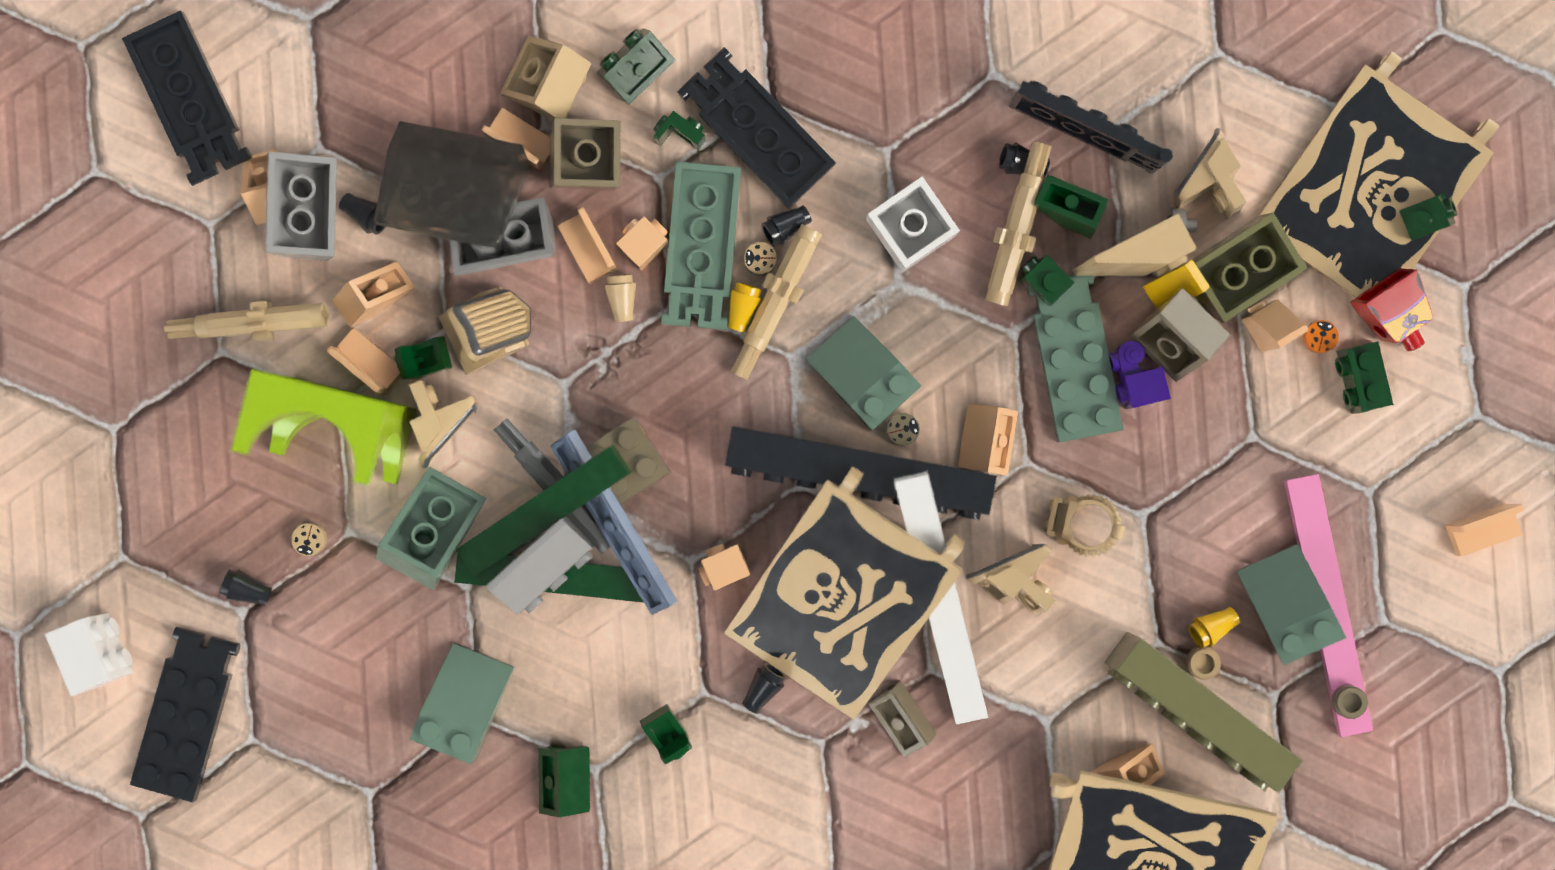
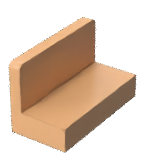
M501 108L490 127L484 125L481 129L487 138L540 171L544 169L550 159V137L504 108Z
M582 207L578 209V215L557 227L586 280L591 284L618 268L587 211Z
M352 328L337 347L330 346L326 350L327 353L376 393L386 394L401 376L396 361L356 328Z
M968 404L958 467L1008 476L1018 411L996 406Z
M1506 503L1445 525L1456 556L1462 557L1523 535L1516 517L1517 513L1524 511L1522 504Z

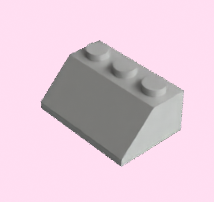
M268 152L265 253L293 259L328 261L334 257L337 158Z
M544 197L447 217L453 273L455 276L554 256L556 240L553 220Z
M568 517L561 518L485 587L516 614L524 610L531 613L544 601L540 597L541 594L549 587L554 592L568 579L565 573L575 565L577 569H580L593 557L589 551L595 546L592 545Z

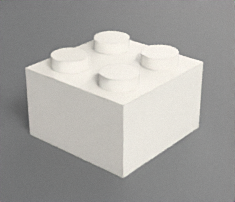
M923 176L872 210L866 217V221L902 273L953 239L960 232Z
M109 613L82 618L45 634L70 696L99 688L134 673L131 667L133 663L129 651L123 648L119 639V626L110 617Z

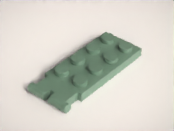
M676 162L664 288L665 293L671 294L669 312H662V325L690 327L691 315H699L698 328L727 330L728 317H722L723 298L730 299L741 167Z
M1068 275L1075 283L1052 306H1048L1027 285L1029 296L1035 295L1039 313L1033 315V321L1057 443L1124 430L1099 303H1092L1088 285L1094 283L1093 276Z

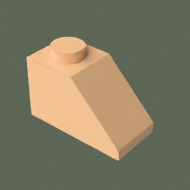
M275 149L254 154L252 159L243 162L241 196L256 225L266 223L268 152H276Z
M398 261L347 282L332 302L349 327H353L375 317L412 292L415 286Z
M1262 299L1247 309L1250 314L1241 319L1261 352L1281 348L1309 331L1306 324L1278 299L1268 303L1265 299Z
M1153 743L1105 761L1091 772L1146 785H1152L1165 774Z

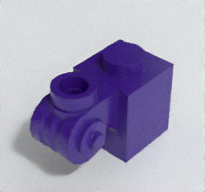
M1129 341L1119 345L1116 351L1108 353L1112 372L1118 371L1119 385H1116L1117 397L1120 404H1125L1126 409L1171 399L1164 368L1160 367L1145 371L1138 366L1137 363L1141 362L1145 355L1141 344Z

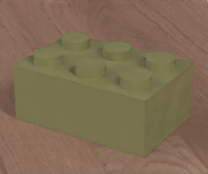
M1274 213L1259 215L1191 259L1210 286L1204 293L1196 297L1201 306L1220 323H1225L1308 269Z

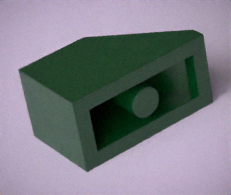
M1047 174L1034 206L1059 226L1091 239L1109 199Z

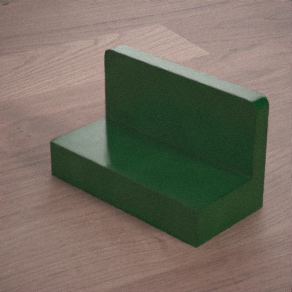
M546 746L538 748L539 814L561 818L589 812V747L579 746L563 749Z

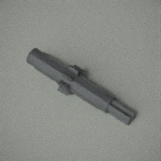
M508 418L494 429V432L515 454L514 458L543 490L564 477L532 441L529 442ZM585 504L567 515L601 554L610 547Z

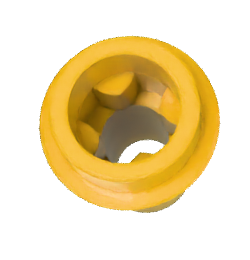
M736 282L735 289H731L728 328L746 332L747 326L762 300L759 297L761 293L760 288Z
M1228 607L1215 613L1194 618L1193 623L1188 626V630L1198 647H1212L1232 628L1240 624V618L1232 607Z

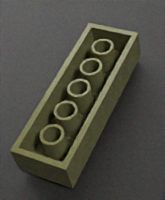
M1127 632L1104 662L1112 668L1108 673L1110 676L1130 690L1134 686L1138 688L1134 693L1156 710L1163 707L1164 709L1160 714L1184 731L1189 727L1190 729L1187 734L1210 751L1215 747L1216 750L1213 754L1235 770L1239 771L1242 767L1239 774L1264 792L1269 787L1280 793L1303 762L1142 638Z

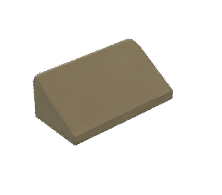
M901 681L868 702V705L904 757L929 745L936 736L935 730Z

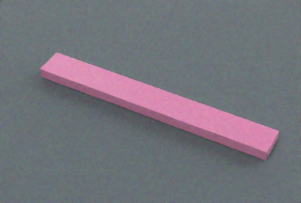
M1319 474L1284 480L1296 542L1346 636L1345 639L1320 649L1330 702L1334 691L1342 685L1356 686L1365 693ZM1368 706L1365 713L1356 719L1342 717L1332 707L1338 736L1345 737L1373 731Z

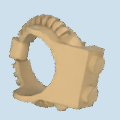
M1087 494L1086 496H1080L1081 498L1069 495L1066 499L1054 497V500L1051 499L1048 508L1051 514L1049 520L1046 519L1044 531H1046V535L1056 537L1058 544H1068V547L1073 549V552H1078L1081 556L1084 554L1085 557L1089 555L1095 557V555L1101 556V553L1105 554L1107 550H1111L1112 546L1117 544V540H1123L1126 526L1121 525L1122 518L1119 517L1120 512H1117L1118 508L1113 506V502H1109L1108 498L1104 499L1101 495L1096 496V494H1093V496H1090V494ZM1089 505L1102 507L1110 516L1111 523L1113 524L1110 537L1108 536L1104 542L1095 546L1081 544L1074 537L1072 531L1074 515L1081 508Z

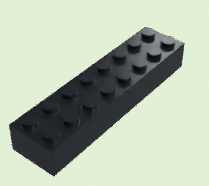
M732 426L725 466L732 467L731 474L751 477L752 471L765 473L763 480L783 483L784 477L797 479L796 486L816 489L817 483L825 484L827 480L839 486L853 466L863 473L859 484L854 489L861 491L860 498L881 502L884 495L893 497L892 504L900 505L894 479L927 471L937 512L947 514L948 508L958 509L957 516L980 520L981 514L990 515L997 475Z

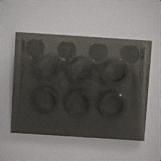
M399 121L387 149L374 218L375 224L498 250L531 168L523 145Z

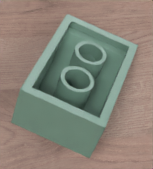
M855 316L851 317L805 359L870 431H873L921 387L919 382Z
M428 467L379 543L376 559L434 591L457 552L456 549L462 544L480 512L486 498L435 469Z
M1298 544L1237 570L1283 665L1346 638L1332 607Z
M453 643L421 709L409 740L472 764L480 754L514 666Z

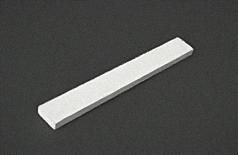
M925 471L895 478L894 483L907 533L936 552L941 553L946 544L928 472ZM954 582L930 615L929 620L957 725L988 718V713Z

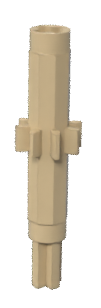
M1040 142L1032 143L1024 173H1021L1019 184L1016 187L1005 229L999 227L996 229L993 242L1000 244L988 284L985 298L987 301L1008 306L1024 252H1033L1036 237H1032L1029 234L1037 210L1034 204L1044 183L1043 175L1052 148L1050 145Z
M801 224L776 275L768 272L762 284V287L768 289L748 329L743 340L744 345L730 372L748 380L761 352L765 351L789 302L798 303L803 289L797 286L822 237L821 233Z
M264 300L250 302L251 310L197 315L195 318L166 320L167 326H164V333H167L169 340L252 334L253 340L265 341L274 340L273 332L326 327L329 325L330 317L325 303L272 307V302Z

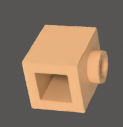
M645 216L640 221L635 218L623 229L622 232L625 235L616 243L619 249L642 271L668 246L669 242L664 237L668 234V231L656 219L650 223Z
M722 543L706 550L707 557L701 560L703 566L698 568L705 586L711 584L714 591L751 575L738 543L726 549Z

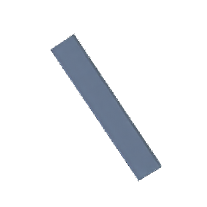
M576 430L566 434L550 445L567 475L592 459ZM608 488L585 503L649 612L653 615L676 603L678 600L612 490Z

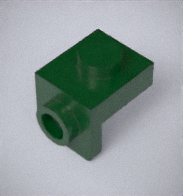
M672 111L669 117L663 115L653 129L656 132L654 140L660 146H662L672 131L697 150L701 148L706 138L702 132L704 127L690 116L685 120L675 111Z
M1444 193L1399 210L1411 241L1453 225L1455 223L1454 217L1458 215L1453 200L1451 198L1446 199Z
M1048 254L1040 259L1036 256L1031 258L1021 268L1024 274L1018 279L1022 284L1027 283L1048 306H1052L1075 283Z
M444 336L434 337L411 346H400L394 349L397 359L396 364L403 380L424 378L452 368Z
M668 704L640 720L641 728L657 748L664 764L680 759L687 751L692 749L686 729Z

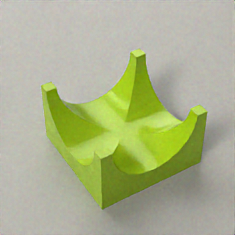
M252 369L231 451L249 454L257 437L273 424L269 452L285 455L291 440L303 427L315 420L325 418L339 428L350 444L355 465L353 482L370 485L376 463L381 454L383 461L382 481L398 484L412 431L409 421L415 419L417 408L294 377Z

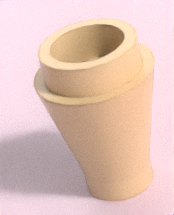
M632 274L606 276L607 284L604 287L614 315V322L634 320L633 309L636 282H633Z

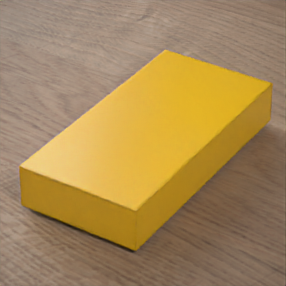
M1193 260L1174 268L1143 286V289L1156 308L1182 288L1193 297L1204 293L1210 288Z

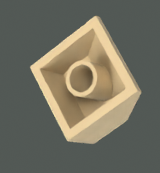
M528 36L500 94L545 117L552 119L565 118L572 109L574 98L580 86L585 82L587 72L592 63L564 44Z

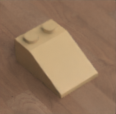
M1176 214L1094 256L1072 271L1075 276H1146L1156 271L1158 276H1161L1188 262L1189 260L1186 255L1197 248L1179 214Z

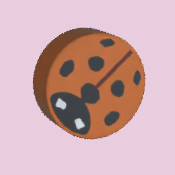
M1325 320L1309 324L1307 326L1309 331L1303 334V342L1306 348L1318 354L1331 351L1339 340L1337 328L1331 322Z

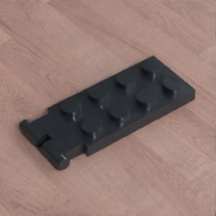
M180 10L122 38L176 155L181 158L185 157L191 172L186 174L192 186L218 175L219 170L215 163L219 161L223 168L228 170L252 159L249 149L246 146L240 147L234 134L240 129L184 12Z
M723 47L703 66L710 77L705 80L697 72L677 93L684 101L691 98L702 109L699 117L770 191L790 209L836 165V162L747 69L742 73L737 70L729 61L733 57L732 54Z
M1023 80L1009 105L1010 108L1124 162L1128 161L1151 174L1158 171L1173 157L1170 149L1161 148L1144 140V137L1137 134L1138 130L1124 123L1117 125L1107 120L1108 116L1103 112L1095 109L1087 111L1077 106L1078 102L1066 95L1057 97L1047 92L1048 88L1045 85L1031 80L1028 83Z
M176 626L172 635L173 639L178 640L173 658L165 659L130 785L193 803L199 795L233 674L227 673L231 655H238L241 644L212 636L206 647L203 646L205 634Z

